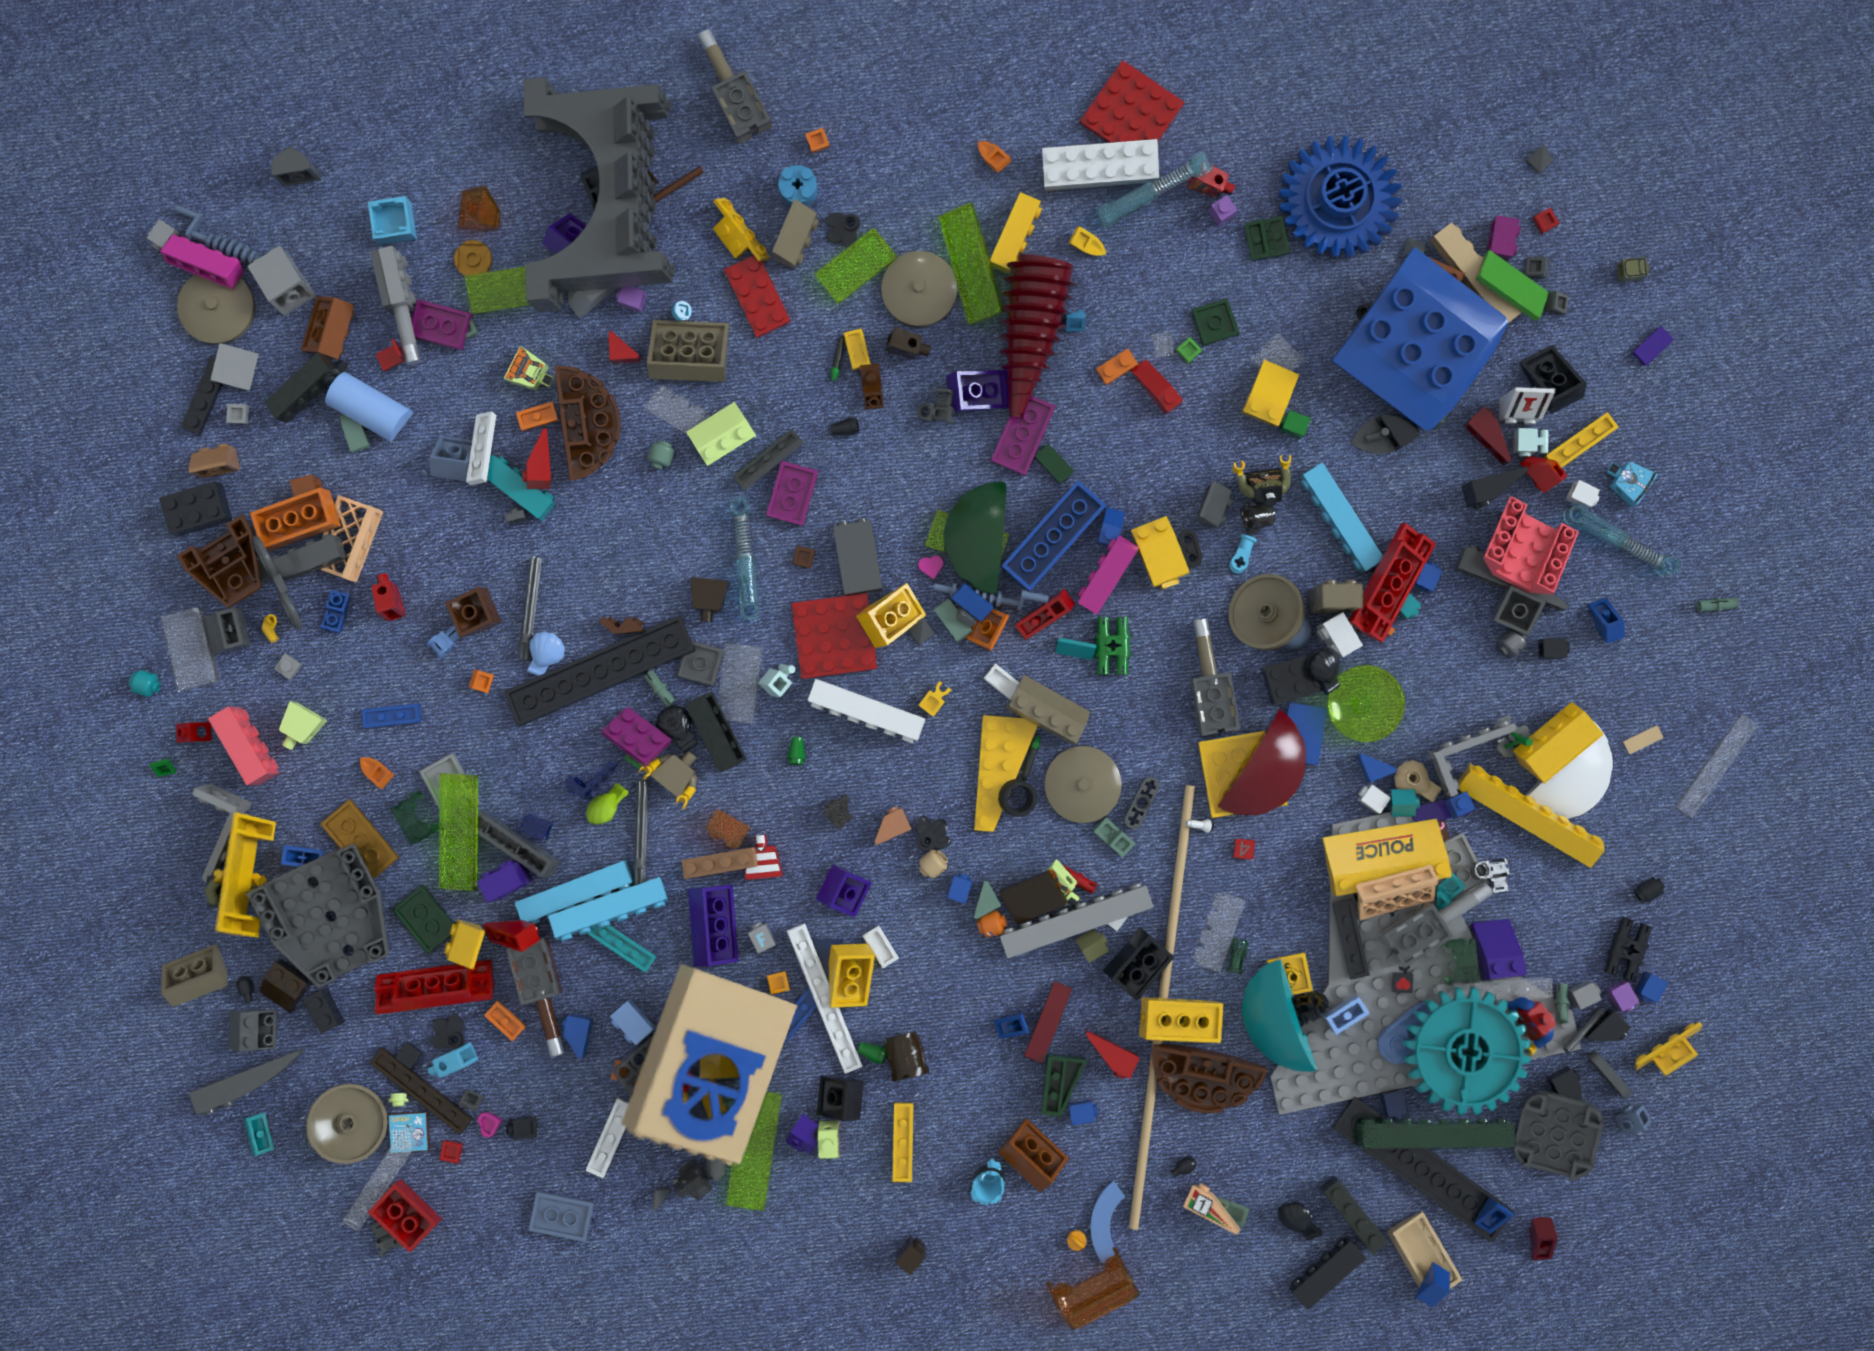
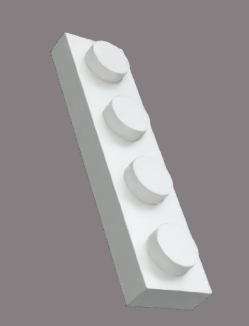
M492 411L476 415L466 482L470 485L487 481L496 414Z
M617 1098L585 1171L601 1178L605 1177L626 1129V1126L621 1123L629 1104L628 1101Z

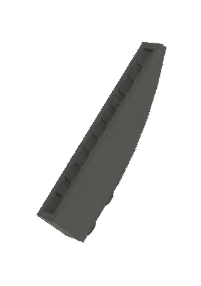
M1469 545V547L1461 549L1454 568L1455 571L1502 589L1511 585L1492 575L1483 558L1485 553L1480 552L1478 547ZM1529 593L1545 600V606L1558 611L1567 610L1568 606L1554 593Z
M461 799L451 815L541 878H551L561 862L517 831Z
M305 1049L297 1050L190 1092L189 1096L196 1115L204 1113L206 1116L216 1112L215 1108L221 1105L223 1109L234 1105V1100L258 1089L287 1069L305 1052Z

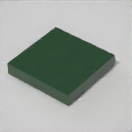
M1228 298L1191 310L1202 346L1239 335Z

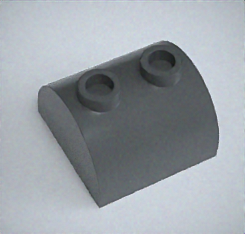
M295 147L284 148V151L277 154L272 161V176L284 187L321 180L318 168L304 154L297 151Z
M1508 585L1496 603L1492 619L1529 636L1546 601Z

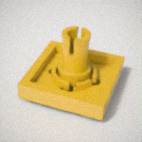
M1304 952L1266 960L1268 964L1281 959L1293 995L1313 991Z

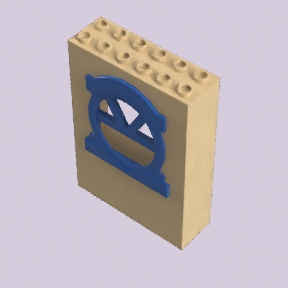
M680 964L621 1124L627 1127L626 1131L634 1133L633 1135L642 1139L647 1137L659 1144L664 1142L675 1149L680 1150V1148H683L695 1155L700 1153L712 1160L717 1158L728 1165H732L733 1162L740 1164L797 1005ZM713 1053L723 1054L729 1057L738 1069L740 1077L739 1090L726 1088L686 1075V1073L701 1057ZM683 1083L701 1088L686 1103H683ZM709 1092L713 1119L699 1120L694 1118L688 1111ZM718 1094L735 1099L733 1105L723 1115L720 1114Z

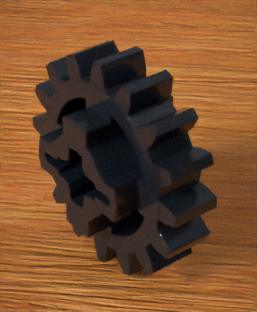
M1318 990L1314 993L1310 991L1307 995L1303 993L1295 998V1002H1292L1299 1024H1302V1022L1307 1024L1310 1020L1314 1022L1321 1018V1014L1326 1013V1009L1329 1008V1001L1323 992L1319 993Z

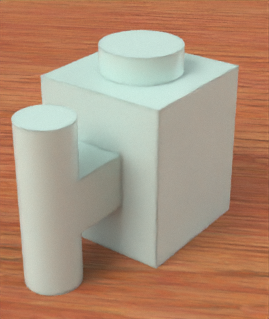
M1518 428L1513 431V454H1519V457H1531L1532 454L1537 452L1538 446H1540V454H1548V430H1541L1540 437H1538V429Z
M780 664L779 670L769 669L758 684L770 696L781 697L792 684L787 676L789 673L795 672L794 666Z

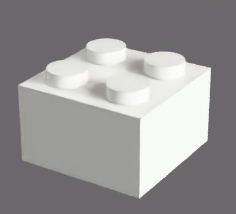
M1343 612L1316 626V633L1321 641L1324 640L1329 648L1336 650L1340 658L1363 646Z

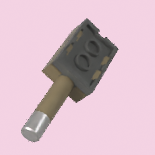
M711 30L701 32L698 38L720 80V83L711 88L738 143L741 144L751 139L752 134L757 131L761 134L773 128L771 119L746 71L744 70L734 75Z
M1208 619L1194 620L1193 624L1202 677L1190 679L1199 736L1218 733L1217 729H1222V732L1240 730L1231 672L1217 674Z

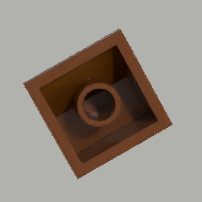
M476 587L445 602L459 638L486 631L502 623L487 588Z

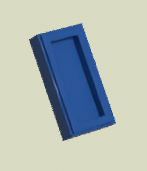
M963 583L952 595V599L980 622L993 610V605L966 583Z

